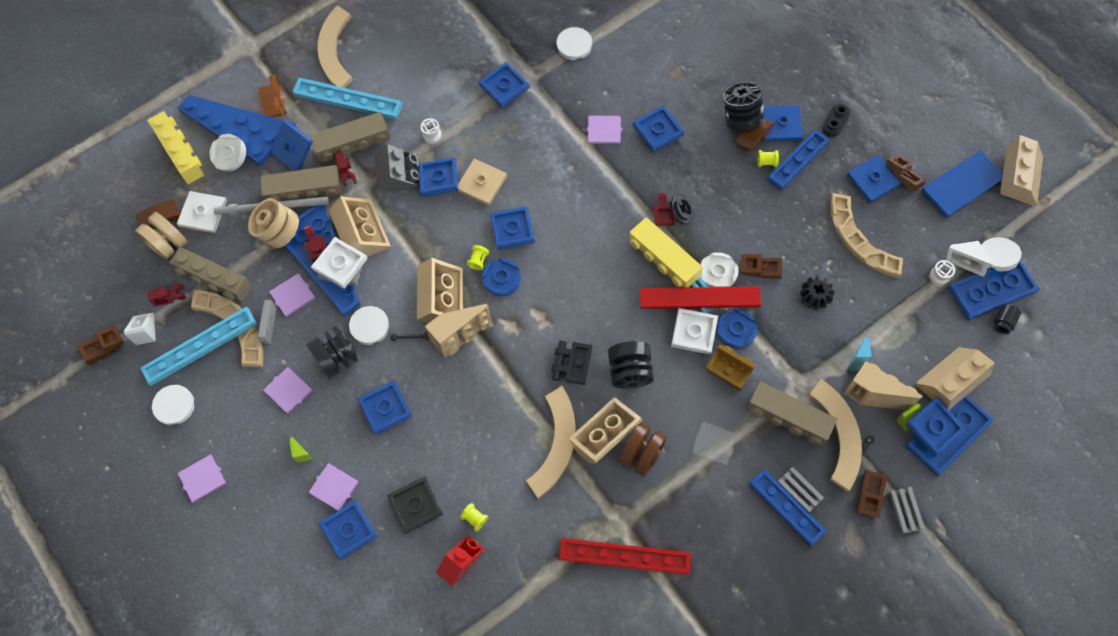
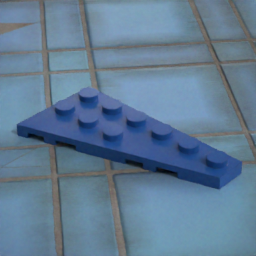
M189 95L177 107L181 113L218 138L224 134L239 137L246 147V157L259 166L271 155V148L282 121H284Z
M325 205L312 206L298 216V229L285 247L345 317L360 306L354 286L347 285L344 289L333 282L319 280V274L311 268L315 262H312L304 243L309 241L304 227L309 225L312 226L316 237L323 236L327 246L336 237Z

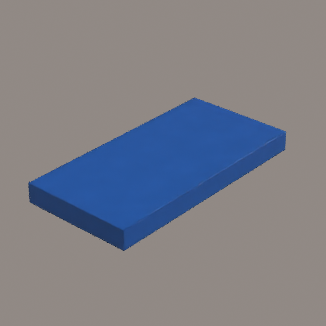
M979 150L924 186L921 192L947 219L1001 183L1003 173Z
M1021 260L1014 269L1009 271H995V268L991 267L986 270L984 277L974 274L947 287L967 321L1001 308L1004 304L1013 303L1030 296L1040 290Z
M965 396L949 410L966 430L941 453L934 457L916 436L905 446L937 477L994 421L969 396Z

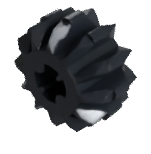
M816 276L815 280L811 277L808 278L807 282L802 284V290H800V296L803 297L802 303L808 302L807 307L814 306L815 310H818L820 307L825 309L833 301L832 297L835 294V291L832 290L833 283L827 284V278L822 281L819 276Z

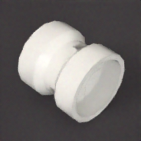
M433 118L425 119L421 123L424 141L429 144H435L441 139L439 123Z
M947 260L937 262L929 274L930 281L936 286L946 285L954 275L955 267Z

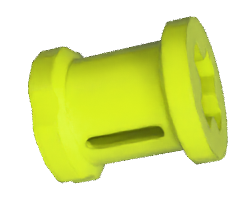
M758 150V167L762 165L778 167V150L774 152Z
M474 245L471 258L467 260V266L481 271L483 270L485 256H488L489 251L482 246Z
M471 503L462 512L460 519L470 523L477 532L484 526L489 517L481 514L474 508L475 505Z

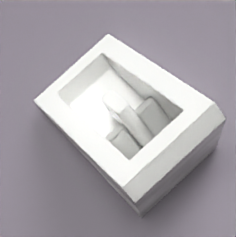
M979 241L951 245L946 258L952 264L983 277L990 261Z
M148 313L133 316L124 330L125 336L135 345L155 342L154 314Z

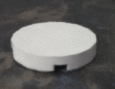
M578 27L563 30L557 38L558 52L565 59H583L591 52L592 38L587 31Z
M231 134L219 136L216 141L214 140L209 151L210 160L215 167L226 172L238 169L246 157V147L243 141Z
M991 238L981 245L990 260L988 268H995V271H1009L1014 269L1020 262L1022 254L1020 247L1009 239Z
M712 253L702 260L700 264L703 267L701 278L708 287H731L735 283L738 276V266L732 260L733 258L724 253Z
M374 306L360 308L352 315L349 322V329L353 338L364 345L379 343L386 337L390 328L385 312Z
M170 385L164 387L153 399V414L161 423L166 425L181 424L194 411V397L183 386Z

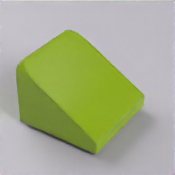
M916 403L897 418V422L906 432L910 431V429L905 424L921 410L919 403Z
M293 437L289 439L291 456L297 463L312 460V457Z

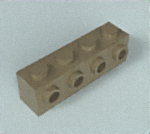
M381 112L310 135L320 163L336 158L335 153L343 152L345 156L351 152L363 150L369 146L382 144L390 140Z
M337 165L262 175V197L264 200L271 198L277 201L326 196L334 197L342 194L341 174Z
M179 247L169 262L177 275L181 277L186 276L198 285L203 284L213 292L218 291L230 300L235 299L243 303L253 287L246 277L182 247Z
M761 381L747 407L752 414L758 417L763 416L776 426L782 425L788 428L792 434L808 438V441L814 445H825L838 420Z

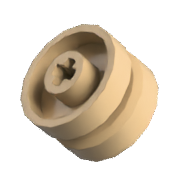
M269 198L263 200L253 210L249 218L248 230L253 237L262 240L272 248L278 249L284 247L294 237L299 224L298 215L279 201Z
M154 212L148 218V222L154 230L146 224H141L135 230L143 242L166 261L175 254L173 248L168 243L178 249L187 243L185 237L157 212Z

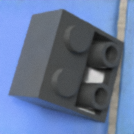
M389 144L375 154L378 188L391 192L420 188L418 154Z

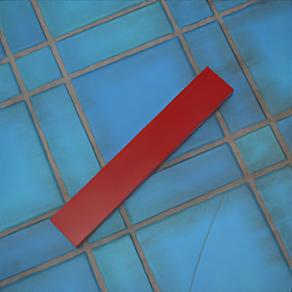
M760 287L640 288V309L761 307Z
M561 538L559 561L688 576L690 571L691 552Z

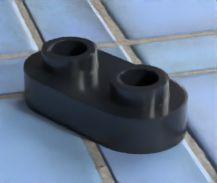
M836 104L832 107L822 127V131L826 136L836 137L840 134L850 115V109L846 105Z

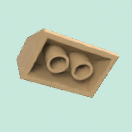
M1020 135L1007 145L1001 195L1032 206L1037 205L1043 154L1038 141Z
M340 197L329 209L340 240L367 255V257L391 247L372 200Z
M430 258L417 265L418 321L430 323L442 313L463 309V268L434 258Z
M958 347L917 381L915 386L932 400L937 397L950 410L991 375L995 363L977 349Z
M614 397L576 431L569 440L576 452L589 464L597 463L642 421V418Z

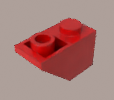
M467 536L444 556L436 574L451 586H454L465 576L485 548Z

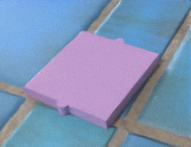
M589 116L587 127L588 144H621V132L623 130L621 127V116Z
M299 273L269 291L276 301L275 305L280 307L286 317L316 299L309 289V284L304 282Z
M289 367L280 375L275 376L274 380L264 389V392L287 414L298 404H302V400L313 391Z
M211 454L178 473L184 485L183 489L187 491L193 503L226 484L220 472L221 468L217 466Z
M328 463L320 476L316 477L317 480L309 493L339 511L345 502L351 498V494L359 481Z

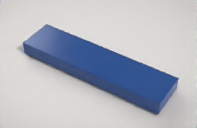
M815 129L767 177V181L782 191L829 144L830 140Z
M765 469L749 482V485L810 547L827 532Z

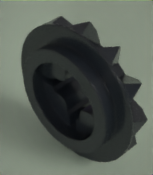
M681 194L673 196L669 202L671 205L670 210L673 213L672 217H676V221L681 222L682 225L690 223L694 217L690 201Z

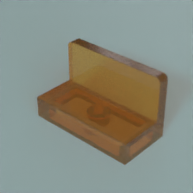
M275 74L268 76L270 85L258 89L264 115L273 118L285 115L287 112L279 81Z

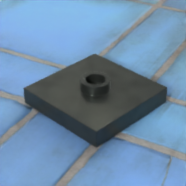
M425 476L387 495L404 534L444 515Z

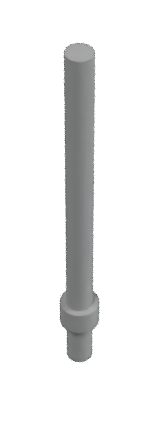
M319 197L279 202L285 207L295 208L329 204V198ZM260 203L246 205L229 204L226 207H215L213 211L214 215H239V213L253 212Z

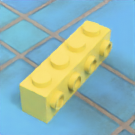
M163 111L148 119L149 124L186 183L190 184L203 177L204 174L199 168L202 164L197 156L193 157L191 155L194 151L188 142H183L186 138L181 130L178 129L176 131L175 127L178 125L173 117H168Z
M647 217L629 232L630 244L636 250L642 251L644 257L649 262L653 261L662 274H667L671 277L672 282L677 287L689 288L702 276L703 267Z

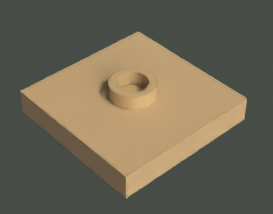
M474 159L458 183L459 191L457 192L490 206L506 180L507 173Z

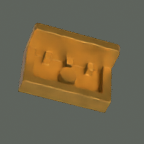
M720 344L705 370L741 391L752 374L755 365L749 358L741 357L732 348Z

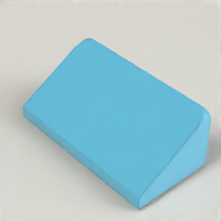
M865 337L856 350L847 371H859L865 361L868 362L872 357L869 337Z

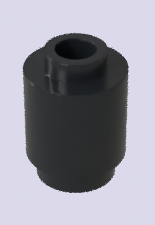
M1010 303L1001 306L994 321V329L997 332L1007 335L1014 331L1021 316L1018 306Z

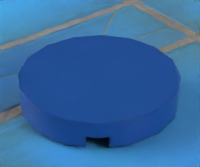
M502 258L494 262L491 261L486 265L482 273V280L485 289L489 293L502 297L508 296L517 290L521 282V275L518 266L514 262Z
M740 309L727 311L718 321L717 335L720 341L728 347L734 349L747 347L755 339L757 333L756 321L746 311Z

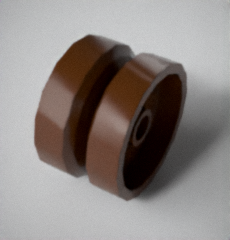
M640 422L625 445L618 463L629 468L638 458L635 472L646 477L658 460L667 436L657 431L647 441L651 428Z

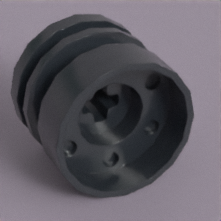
M740 82L729 86L724 91L722 97L727 126L731 130L747 132L762 125L765 120L763 91L759 85L752 82Z
M337 326L332 328L336 337L332 338L328 331L325 332L328 342L323 343L317 337L306 344L328 379L340 373L338 363L342 362L345 367H350L346 360L347 357H350L354 364L359 361L352 343Z
M641 341L622 342L608 349L609 365L613 367L610 370L612 386L621 389L639 388L654 381L653 366L649 363L651 361V351L648 343Z

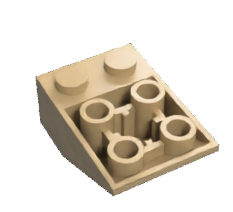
M483 304L440 314L425 326L431 343L445 358L448 355L455 354L463 343L470 342L478 331H483L490 325L491 317L488 305Z
M867 361L859 369L844 392L846 396L861 405L908 410L922 397L913 387L902 384L895 376L884 373L877 365Z

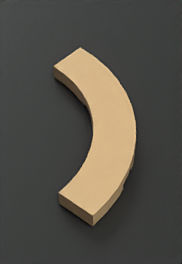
M337 5L326 18L318 38V56L322 69L332 85L345 88L353 81V78L344 70L338 60L337 38L343 27L351 19V15Z
M832 193L830 211L833 225L846 248L868 267L885 275L900 278L903 258L876 249L868 243L869 241L857 229L853 221L851 196Z
M194 290L191 303L193 311L207 312L224 320L242 309L232 300L219 296L216 293L202 290ZM256 326L238 335L242 355L241 365L243 367H263L262 341L258 337Z
M820 379L809 397L817 402L827 414L838 419L835 424V430L838 436L840 451L837 466L830 481L849 492L855 482L861 463L862 444L859 427L846 401L833 387Z
M562 386L545 396L552 411L555 424V435L551 451L541 468L526 480L537 499L545 495L558 482V479L569 464L574 449L569 438L575 433V417L569 397Z

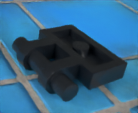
M559 341L558 347L555 348L554 354L556 358L551 368V379L559 381L560 374H566L565 382L586 385L593 345L573 342L572 348L567 349V342ZM564 357H570L568 366L562 365Z

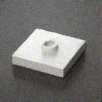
M189 191L177 225L182 228L215 234L222 215H214L213 209L215 207H225L227 203L226 198Z
M334 237L311 268L313 271L345 289L368 258L367 255Z
M679 308L671 347L711 355L718 316Z

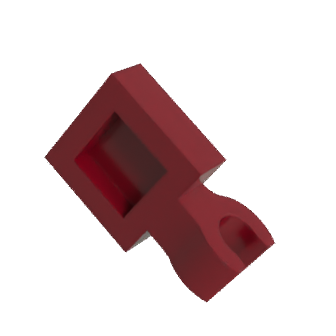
M343 152L335 153L343 185L347 186V179H352L354 184H356L357 180L354 173L348 170L352 168L349 158H345Z
M658 193V205L653 207L654 224L656 226H673L674 217H672L673 213L670 210L671 205H667L666 193Z
M309 225L304 227L309 239L304 245L312 262H315L327 245L323 236L316 237L312 226Z
M179 283L175 284L171 290L157 288L154 291L147 292V299L154 307L174 303V300H184L186 298L184 293L178 294V292L184 290L185 287Z

